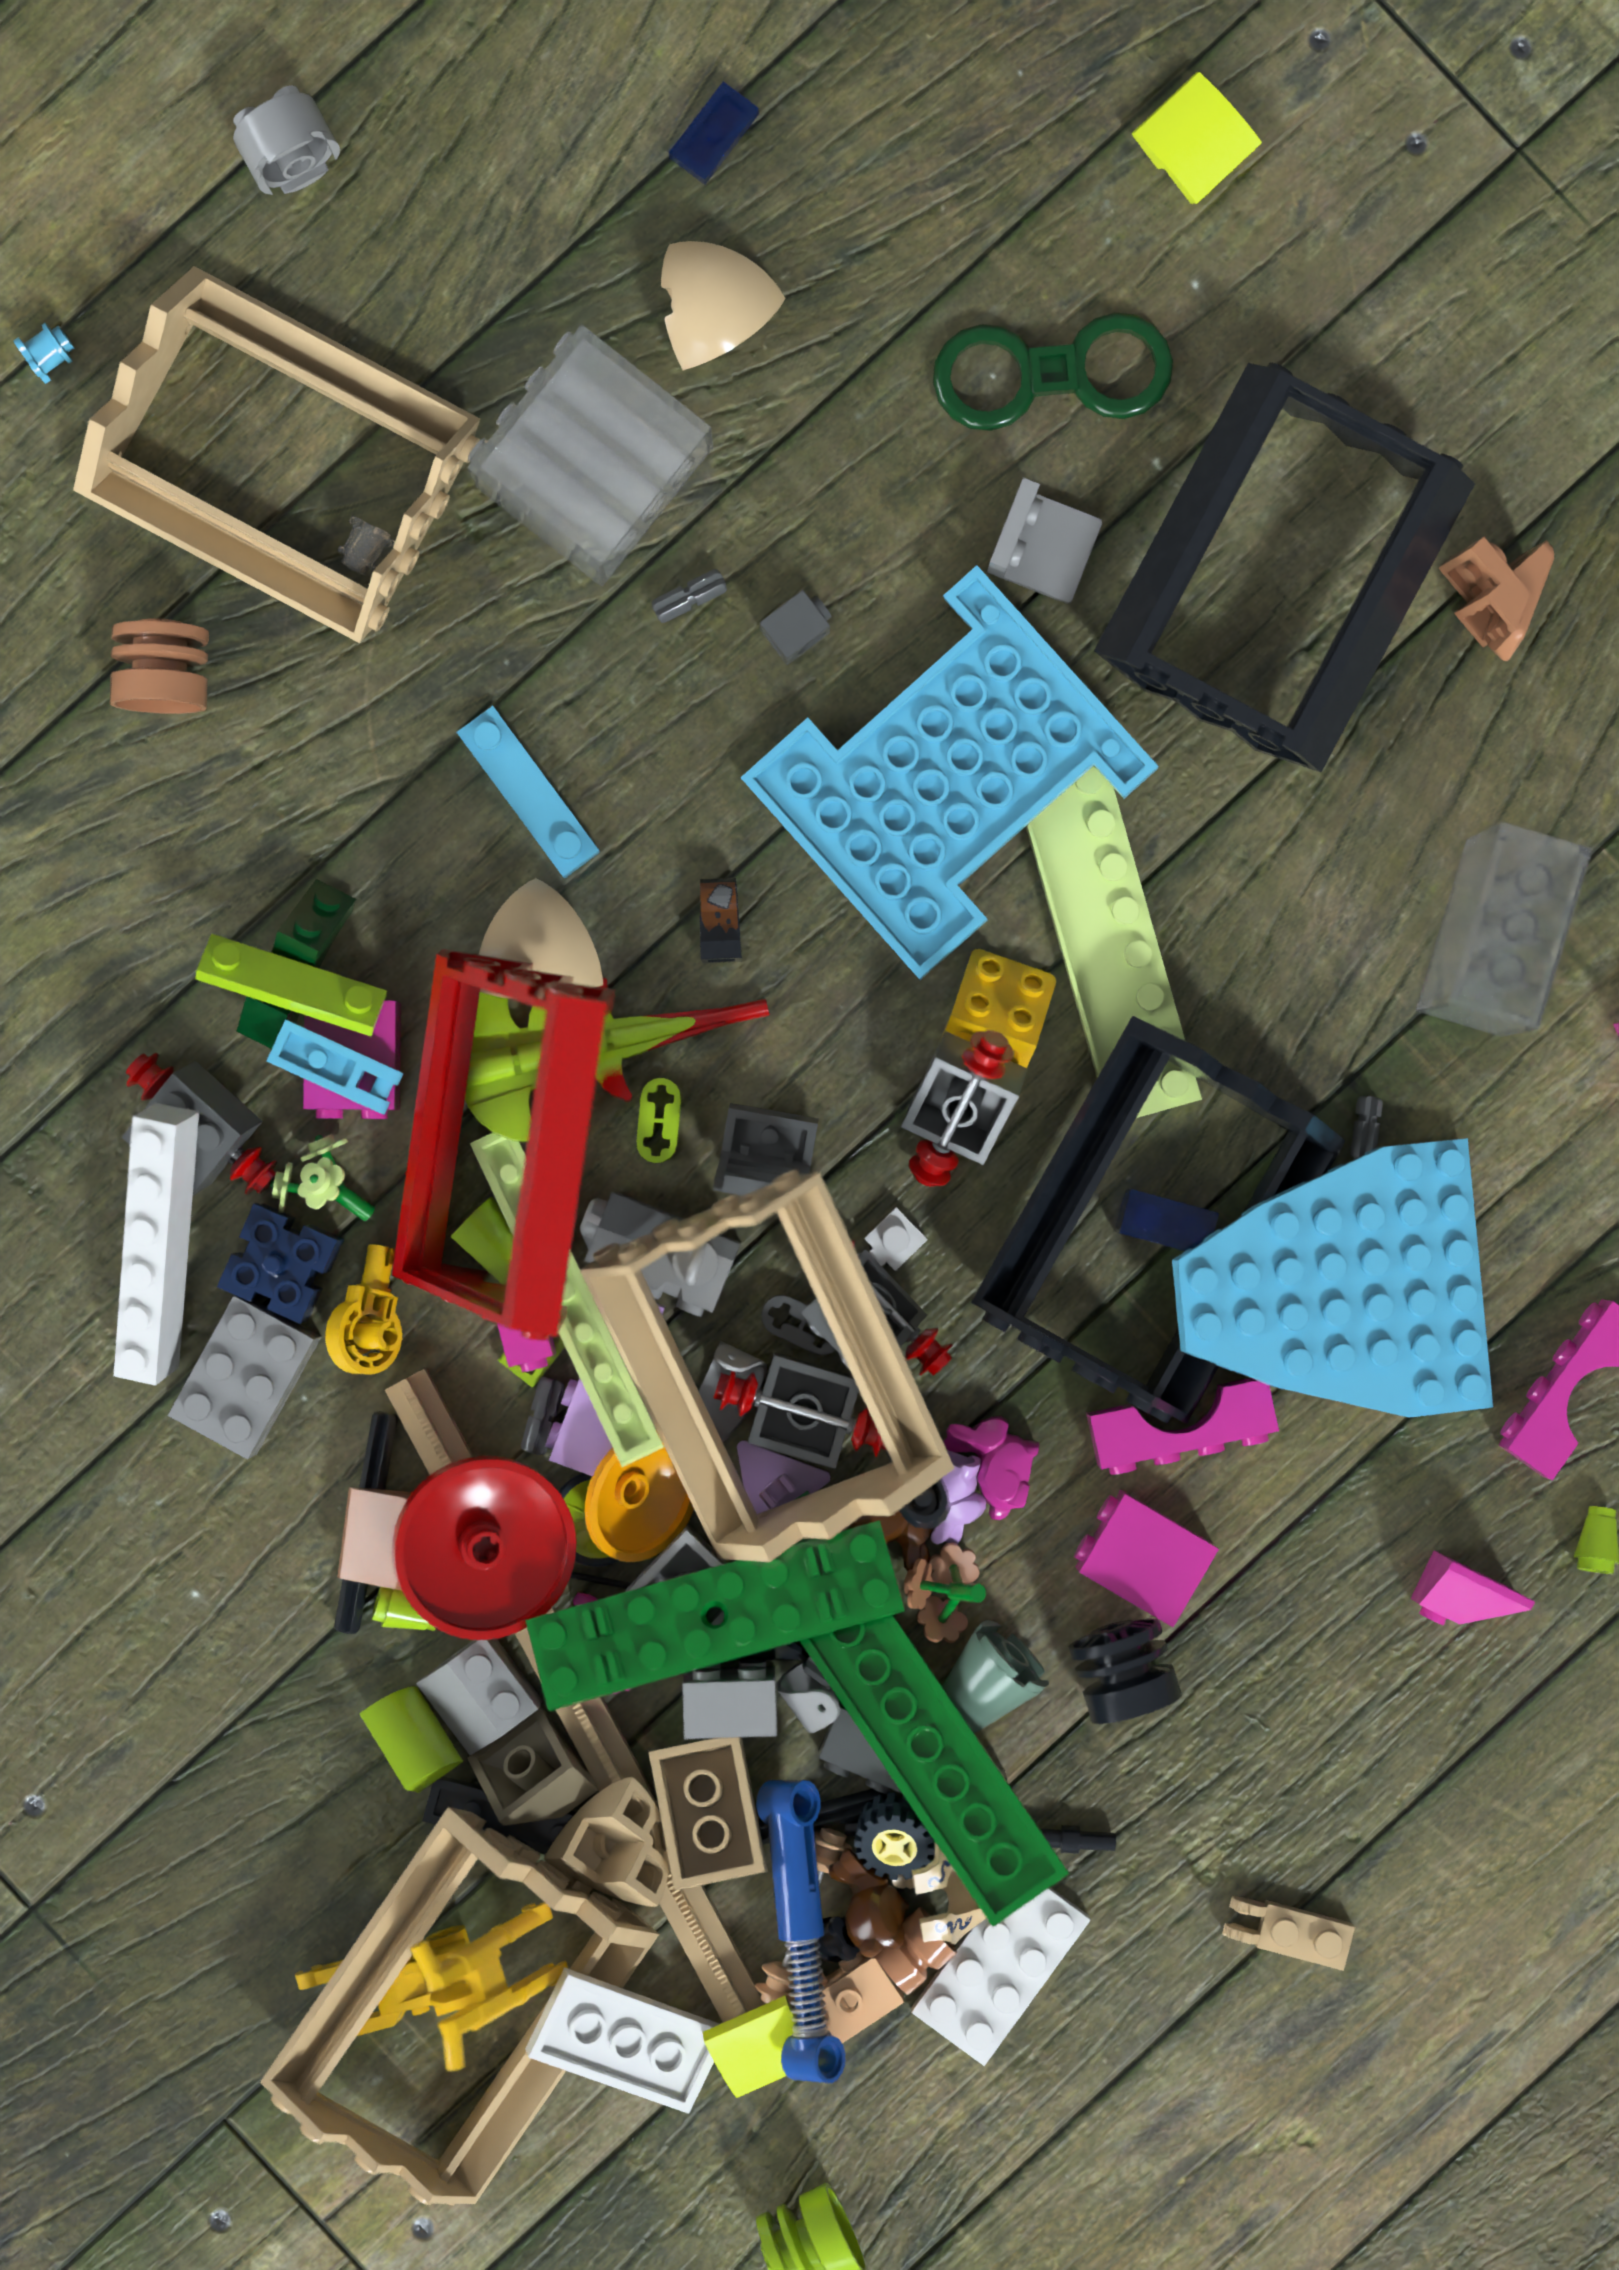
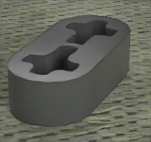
M776 1295L765 1303L761 1314L762 1323L772 1334L814 1354L827 1355L836 1350L826 1341L821 1347L814 1345L815 1336L803 1330L808 1320L801 1312L808 1306L807 1304L786 1295ZM782 1303L789 1304L791 1306L789 1313L801 1320L799 1326L796 1327L784 1322L781 1328L775 1327L773 1325L774 1317L769 1314L770 1308L772 1306L780 1308Z

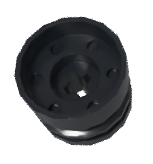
M1147 1618L1111 1623L1093 1630L1090 1634L1081 1637L1068 1646L1073 1660H1085L1075 1667L1077 1676L1080 1678L1099 1677L1100 1679L1082 1692L1092 1723L1107 1724L1133 1719L1167 1707L1182 1696L1172 1664H1151V1661L1160 1657L1168 1650L1164 1640H1153L1163 1632L1158 1619Z

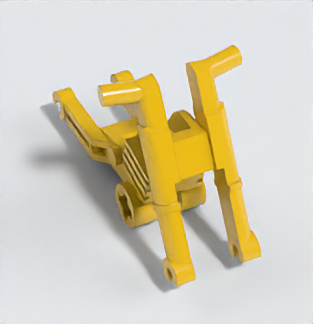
M545 1902L537 1906L535 1903L528 1904L521 1909V1914L502 1925L493 1927L488 1933L472 1942L469 1940L465 1925H457L437 1931L426 1937L425 1940L412 1945L410 1950L413 1954L379 2002V2011L371 2014L357 2036L394 2027L408 2010H411L413 2016L426 2013L430 2010L429 2006L432 2005L437 2016L459 2010L439 2022L438 2026L443 2035L446 2070L452 2071L463 2068L465 2065L462 2034L468 2030L475 2031L514 2007L526 2003L529 1998L545 1988L555 1986L564 1967L568 1968L566 1961H562L555 1966L553 1963H548L508 1987L499 1960L501 1955L500 1948L516 1941L515 1939L553 1918L550 1907ZM343 1960L325 1965H314L311 1967L312 1970L295 1973L299 1990L328 1983Z

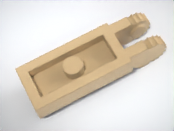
M1232 1896L1229 1907L1238 1913L1261 1917L1258 1930L1236 1923H1225L1222 1932L1224 1936L1243 1943L1255 1944L1257 1948L1344 1971L1355 1931L1353 1923L1265 1900V1903L1244 1897Z

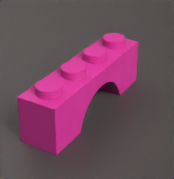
M1601 1299L1599 1304L1593 1302L1584 1311L1579 1320V1325L1582 1328L1572 1341L1567 1339L1560 1345L1552 1359L1556 1363L1546 1378L1540 1376L1533 1383L1526 1395L1530 1401L1520 1414L1517 1412L1512 1414L1501 1429L1500 1434L1504 1437L1498 1445L1547 1479L1553 1480L1579 1444L1571 1432L1567 1419V1405L1573 1388L1585 1375L1596 1369L1619 1367V1305L1614 1301Z
M1251 1377L1217 1384L1213 1404L1206 1415L1197 1423L1183 1429L1165 1430L1152 1426L1142 1418L1131 1404L1086 1413L1097 1466L1102 1470L1109 1468L1110 1475L1134 1471L1137 1469L1135 1462L1153 1459L1154 1465L1173 1463L1181 1460V1452L1197 1449L1199 1456L1219 1453L1225 1450L1224 1443L1241 1440L1242 1446L1261 1444L1269 1441V1433L1279 1431L1270 1386L1258 1382Z

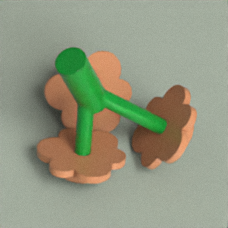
M956 1543L945 1544L940 1550V1555H933L929 1563L925 1559L918 1558L914 1563L913 1569L908 1571L904 1581V1592L908 1596L909 1608L923 1609L917 1614V1621L924 1626V1635L932 1642H940L943 1639L948 1643L956 1642L959 1638V1633L965 1631L968 1626L967 1617L958 1611L957 1605L960 1601L979 1603L986 1597L985 1587L981 1584L972 1583L979 1577L980 1573L977 1564L974 1563L976 1559L974 1551L971 1549L962 1550ZM932 1592L947 1594L950 1600L943 1602L939 1597L930 1595Z

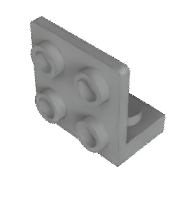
M1023 478L990 560L987 573L1069 604L1074 597L1102 526V520L1038 495L1037 492L1040 484Z

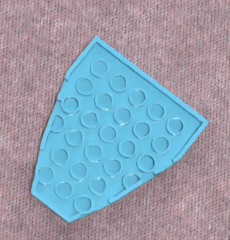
M1468 1138L1376 1147L1365 1152V1155L1349 1163L1340 1164L1311 1181L1302 1182L1253 1205L1241 1213L1242 1216L1223 1229H1217L1205 1237L1201 1244L1193 1249L1186 1250L1172 1260L1180 1350L1184 1353L1205 1359L1230 1371L1241 1373L1271 1387L1410 1418L1493 1408Z

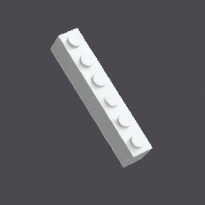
M156 1103L136 1114L132 1119L114 1376L157 1385L179 1368L199 1111Z

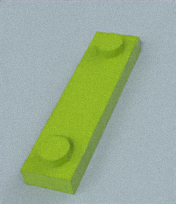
M212 933L197 967L195 978L196 980L371 1037L387 993L386 990Z

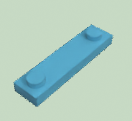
M493 706L457 731V734L564 879L600 853L594 842Z

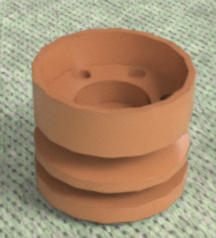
M141 619L138 621L121 622L112 626V639L126 645L113 647L111 657L117 661L131 664L132 668L112 672L110 677V705L129 711L159 714L197 713L207 709L208 679L202 675L188 672L187 667L199 666L208 662V654L195 648L204 647L208 644L209 631L202 627L183 624L182 622L169 619Z

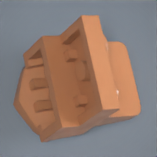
M1482 537L1452 555L1438 567L1466 601L1454 614L1482 647L1488 645L1492 652L1503 661H1508L1512 657L1527 633L1554 561V550L1546 540L1521 554L1512 563L1507 565V559L1503 551L1497 545L1488 542L1485 537Z

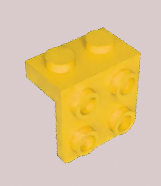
M982 949L973 950L943 1035L947 1031L970 1042V1038L975 1032L997 1031L1008 1039L1014 1051V1056L1010 1061L1027 1068L1041 1034L1056 985V978L1051 973Z

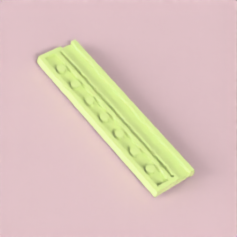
M1093 766L1026 826L1096 1077L1098 1078L1132 1015L1184 1041L1185 1038L1114 787ZM1168 1061L1136 1118L1202 1100L1196 1077Z

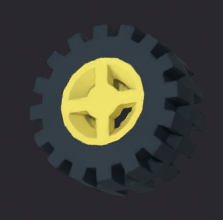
M896 1792L888 1793L887 1799H884L882 1795L874 1797L873 1804L868 1801L864 1805L863 1812H860L857 1823L854 1847H857L856 1855L858 1859L864 1858L863 1866L867 1870L874 1867L875 1875L882 1877L884 1873L890 1874V1880H897L898 1875H903L906 1880L913 1878L912 1870L923 1868L933 1861L935 1841L904 1795L902 1798H897Z

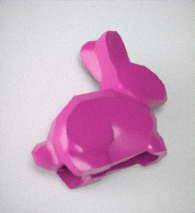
M1002 1416L982 1420L974 1428L962 1424H950L946 1430L947 1438L943 1441L945 1448L952 1452H974L981 1459L977 1473V1485L980 1494L983 1495L990 1506L989 1515L991 1519L1000 1521L1009 1515L1011 1509L1025 1507L1030 1487L1028 1481L1033 1458L1038 1455L1039 1442L1023 1440L1018 1435L1008 1434L1009 1423Z

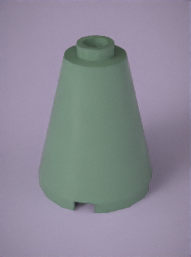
M987 1619L975 1629L942 1684V1687L974 1734L1034 1698L1049 1685L1048 1680H1040L1045 1670L1024 1643L1014 1634L1005 1639L996 1632L1001 1625Z

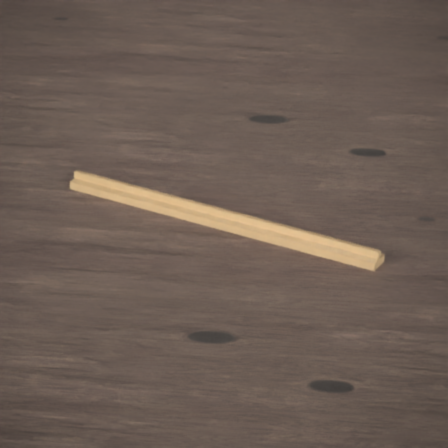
M427 1368L385 1389L389 1400L430 1475L450 1463L474 1457ZM553 1606L546 1614L556 1612L555 1607ZM525 1628L515 1633L540 1680L528 1629ZM603 1697L556 1709L599 1792L619 1780L633 1777L650 1794L659 1810L658 1800ZM662 1822L658 1823L661 1844L662 1848L667 1850ZM669 1864L667 1882L659 1904L722 2022L724 2023L764 2005L765 2003L760 2000L761 1993L755 1989L756 1983L704 1885L674 1890Z

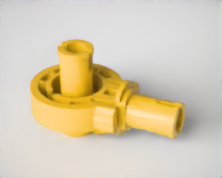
M374 1244L368 1245L361 1284L348 1285L345 1301L333 1310L328 1319L325 1332L326 1347L333 1362L345 1372L351 1374L380 1373L394 1362L399 1353L402 1342V1328L400 1320L395 1313L398 1297H395L391 1293L392 1290L388 1289L395 1256V1249ZM371 1349H375V1350H377V1351H380L379 1353H377V1352H371V1353H368L367 1356H363V1354H366V1353L369 1352Z

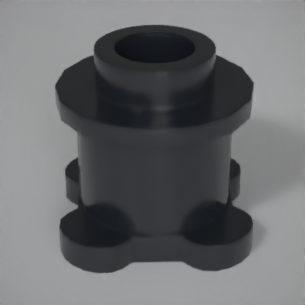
M845 1916L823 1918L824 1936L816 1941L821 1945L817 1949L821 1953L820 1957L830 1963L855 1959L860 1949L853 1944L847 1934Z

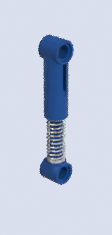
M769 1780L759 1789L756 1807L760 1819L768 1825L778 1937L780 1941L786 1942L784 1944L785 1947H790V1950L786 1951L785 1954L791 1955V1958L787 1959L786 1963L792 1964V1967L787 1968V1971L792 1972L793 1975L788 1976L787 1979L793 1980V1983L789 1984L788 1987L794 1989V1991L789 1996L795 1997V2000H792L790 2004L796 2005V2008H793L790 2012L797 2015L791 2019L797 2023L792 2027L794 2033L787 2038L783 2045L781 2064L786 2076L792 2080L833 2083L843 2073L845 2050L840 2039L832 2036V2033L827 2030L826 2022L828 2019L824 2017L827 2011L823 2008L826 2002L822 2000L825 1994L821 1992L825 1987L821 1984L824 1978L820 1974L823 1970L818 1967L822 1963L818 1959L821 1953L817 1950L821 1945L816 1941L824 1936L813 1823L820 1811V1795L816 1786L807 1780Z

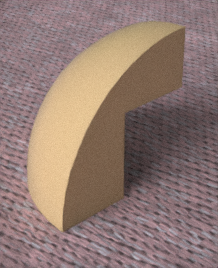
M697 241L677 242L668 246L663 261L661 287L668 291L672 299L671 308L673 313L665 317V324L671 345L682 370L713 360L747 340L773 317L785 300L783 293L773 279L756 263L736 251L720 245Z
M535 878L520 887L505 901L485 933L479 955L533 963L532 970L574 976L573 983L594 987L603 985L601 966L592 939L575 910L556 890ZM480 988V992L497 997L508 998Z
M629 1777L619 1780L601 1790L577 1811L556 1837L544 1860L570 1877L607 1895L639 1905L658 1907L664 1893L669 1870L667 1850L662 1848L658 1823L662 1822L660 1811L650 1794L636 1779Z

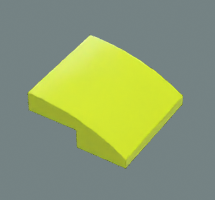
M1196 72L1131 133L1156 168L1165 169L1190 204L1200 202L1262 143L1232 104L1200 72Z
M786 1995L702 2032L704 2043L713 2061L736 2098L786 2076L781 2064V2051L787 2038L794 2033L792 2027L797 2023L791 2020L795 2017V2014L790 2012L792 2007Z

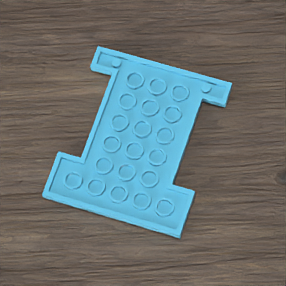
M977 565L943 595L945 601L972 630L839 750L829 742L807 717L741 777L920 980L988 920L960 889L959 885L1090 768L1095 766L1124 799L1158 769V765Z

